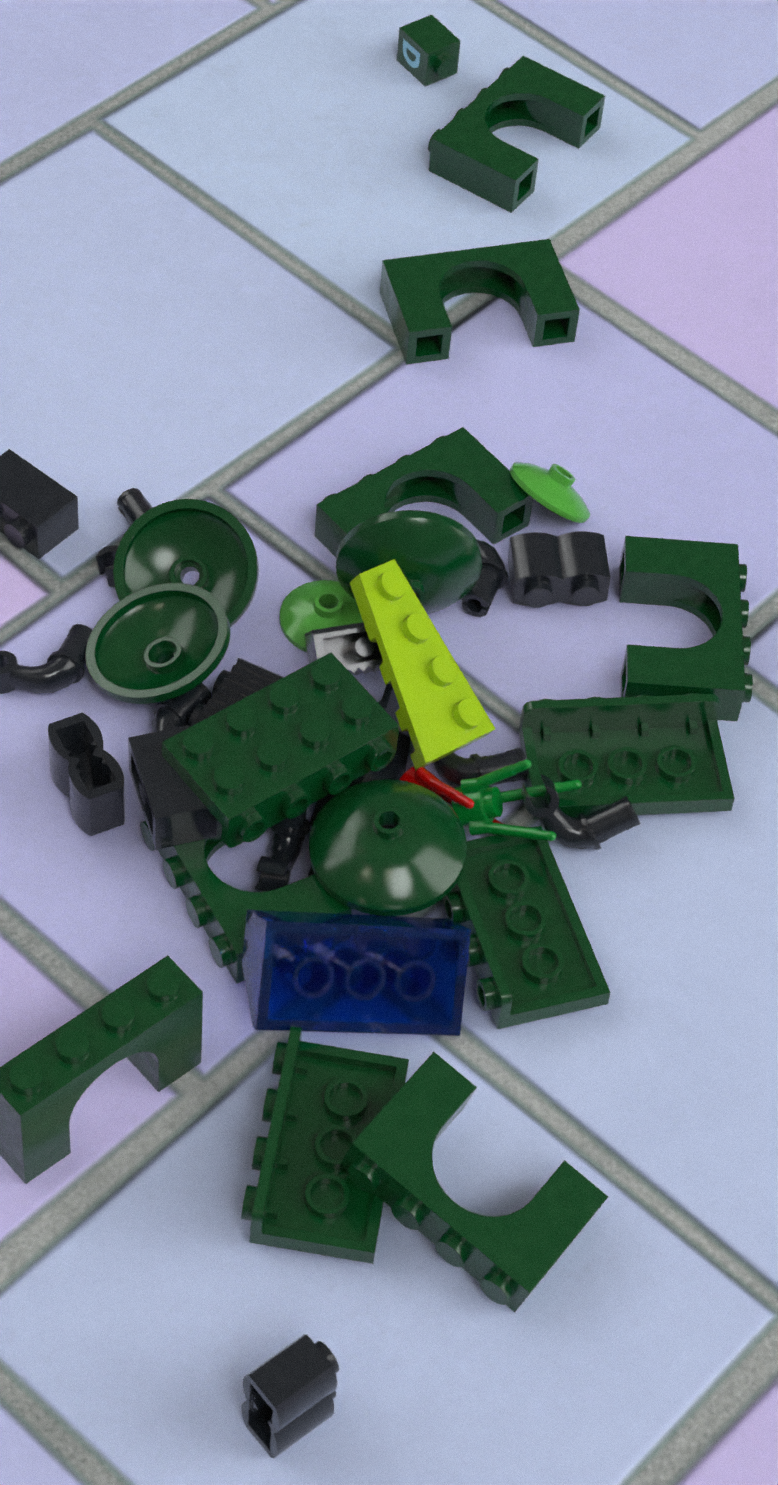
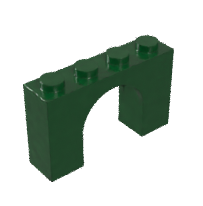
M522 56L510 68L506 67L501 72L499 78L488 88H483L478 93L476 99L465 109H459L454 118L444 128L438 129L433 133L428 144V151L430 152L429 171L512 213L534 192L539 159L500 140L492 132L509 126H527L544 131L579 149L600 129L605 95Z
M550 239L382 260L380 295L406 365L449 359L452 325L444 303L455 296L467 293L493 295L512 305L519 313L533 347L575 342L580 309Z
M462 427L446 436L438 437L431 444L411 455L402 456L394 464L375 474L364 476L358 483L341 492L325 497L316 505L315 537L336 557L338 547L343 538L354 527L365 520L384 513L394 512L408 504L433 502L446 505L458 511L494 545L529 525L533 498L515 482L510 474V470Z
M625 536L619 565L620 602L671 606L686 610L700 618L708 626L713 637L703 644L689 648L627 644L621 671V697L685 695L688 693L715 694L718 696L720 703L717 720L738 721L742 702L749 703L751 701L753 689L752 673H745L744 665H748L750 659L751 638L750 636H743L742 629L747 627L749 601L741 599V592H744L746 588L747 565L739 564L738 544Z
M146 820L142 821L140 828L144 841L148 848L153 851L155 847ZM218 820L216 837L158 849L163 858V869L169 884L173 889L180 887L186 897V909L193 925L196 928L203 926L209 936V948L213 959L220 968L227 967L236 984L349 938L352 908L332 897L320 884L315 874L281 888L265 892L244 891L221 881L208 865L211 856L225 845L221 839L222 825Z
M168 955L0 1067V1156L25 1184L71 1153L69 1122L72 1111L86 1089L111 1066L127 1058L150 1084L160 1092L201 1063L203 991Z
M433 1052L352 1142L340 1165L347 1170L349 1178L358 1188L368 1193L373 1192L390 1206L392 1214L402 1225L411 1230H418L435 1244V1249L443 1260L452 1266L462 1267L474 1277L488 1298L497 1304L507 1305L516 1312L606 1201L608 1196L564 1160L532 1200L523 1208L511 1214L484 1216L470 1212L455 1203L444 1192L436 1178L432 1160L433 1146L439 1136L464 1109L477 1087Z

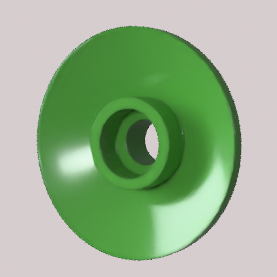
M513 463L510 468L511 476L533 499L568 520L577 523H585L590 517L589 509L582 497L572 487L576 479L568 470L557 464H552L548 470L531 463Z
M334 580L312 581L295 588L286 596L280 608L279 620L283 634L294 646L304 652H307L306 633L316 629L363 622L356 600L343 589L339 581Z

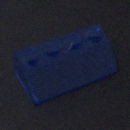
M247 910L242 968L252 1026L255 1030L290 1031L291 1026L301 1027L302 1031L460 1036L471 930L447 918Z

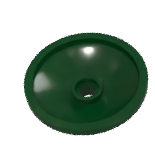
M197 499L168 501L143 513L123 535L116 551L113 568L116 593L120 601L128 595L150 586L166 583H183L186 573L196 571L199 573V580L194 585L207 590L220 601L231 627L243 616L254 597L259 576L257 552L244 526L236 517L222 507Z
M419 510L394 511L365 520L354 527L343 538L336 553V574L343 589L353 599L355 597L350 582L357 575L395 559L427 614L447 608L466 596L476 585L482 569L480 546L474 535L466 527L444 515Z
M166 583L141 589L113 605L93 628L86 646L85 658L88 671L101 691L111 698L122 702L149 704L176 698L197 687L220 664L230 641L229 619L220 601L213 594L198 586L184 583Z
M380 779L366 781L346 788L336 794L317 814L309 837L311 866L323 888L342 904L359 912L377 916L407 915L434 905L454 888L463 872L466 860V835L454 809L433 791L415 783L402 780ZM383 825H393V826H396V827L393 828V829H386V828H383L382 826H383Z

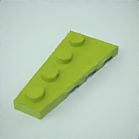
M395 559L357 575L350 582V586L369 640L378 644L383 658V663L379 668L385 685L392 684L400 709L395 714L401 731L409 732L415 751L410 756L415 771L486 737L494 731V725Z

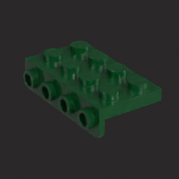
M330 652L163 741L161 755L222 825V841L229 848H233L243 842H252L258 839L266 829L286 818H295L301 815L309 805L329 794L335 795L342 792L352 781L364 774L385 768L392 761L396 753L399 725Z
M688 693L685 695L666 696L639 695L636 697H590L587 699H541L529 701L523 705L519 726L521 749L526 759L532 763V766L526 772L528 775L526 779L527 786L543 785L541 774L549 777L554 783L580 780L582 782L580 789L558 793L560 809L566 815L574 818L579 817V814L582 812L587 816L626 795L637 815L731 811L735 798L717 722L720 710L719 698L715 694ZM533 816V820L539 819L538 817Z
M540 825V826L531 827V828H538V829L543 830L541 825ZM493 835L467 841L463 872L454 888L443 898L444 909L451 925H458L461 933L460 950L466 967H474L478 978L476 990L480 1006L483 1011H491L497 1030L608 1004L611 992L548 841L503 835Z
M291 1026L288 1043L278 1041L276 1045L272 1074L281 1076L278 1089L268 1088L266 1092L262 1121L271 1123L268 1137L257 1136L252 1170L260 1171L257 1186L247 1185L241 1219L251 1221L250 1243L373 1264L384 1201L373 1192L368 1193L358 1188L351 1181L347 1170L340 1163L352 1142L405 1084L409 1059L301 1041L302 1028Z

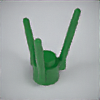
M525 759L515 764H510L478 778L461 780V786L454 788L472 799L475 803L472 809H467L452 801V808L458 815L463 827L469 826L471 835L489 833L533 840L554 841L556 839V833L553 831L493 823L495 817L502 815L503 803L523 800L522 788L500 792L498 787H490L489 785L529 769L532 766L530 760ZM576 779L555 782L554 785L557 793L580 789L582 782ZM544 784L526 787L528 794L532 797L545 796L547 791Z

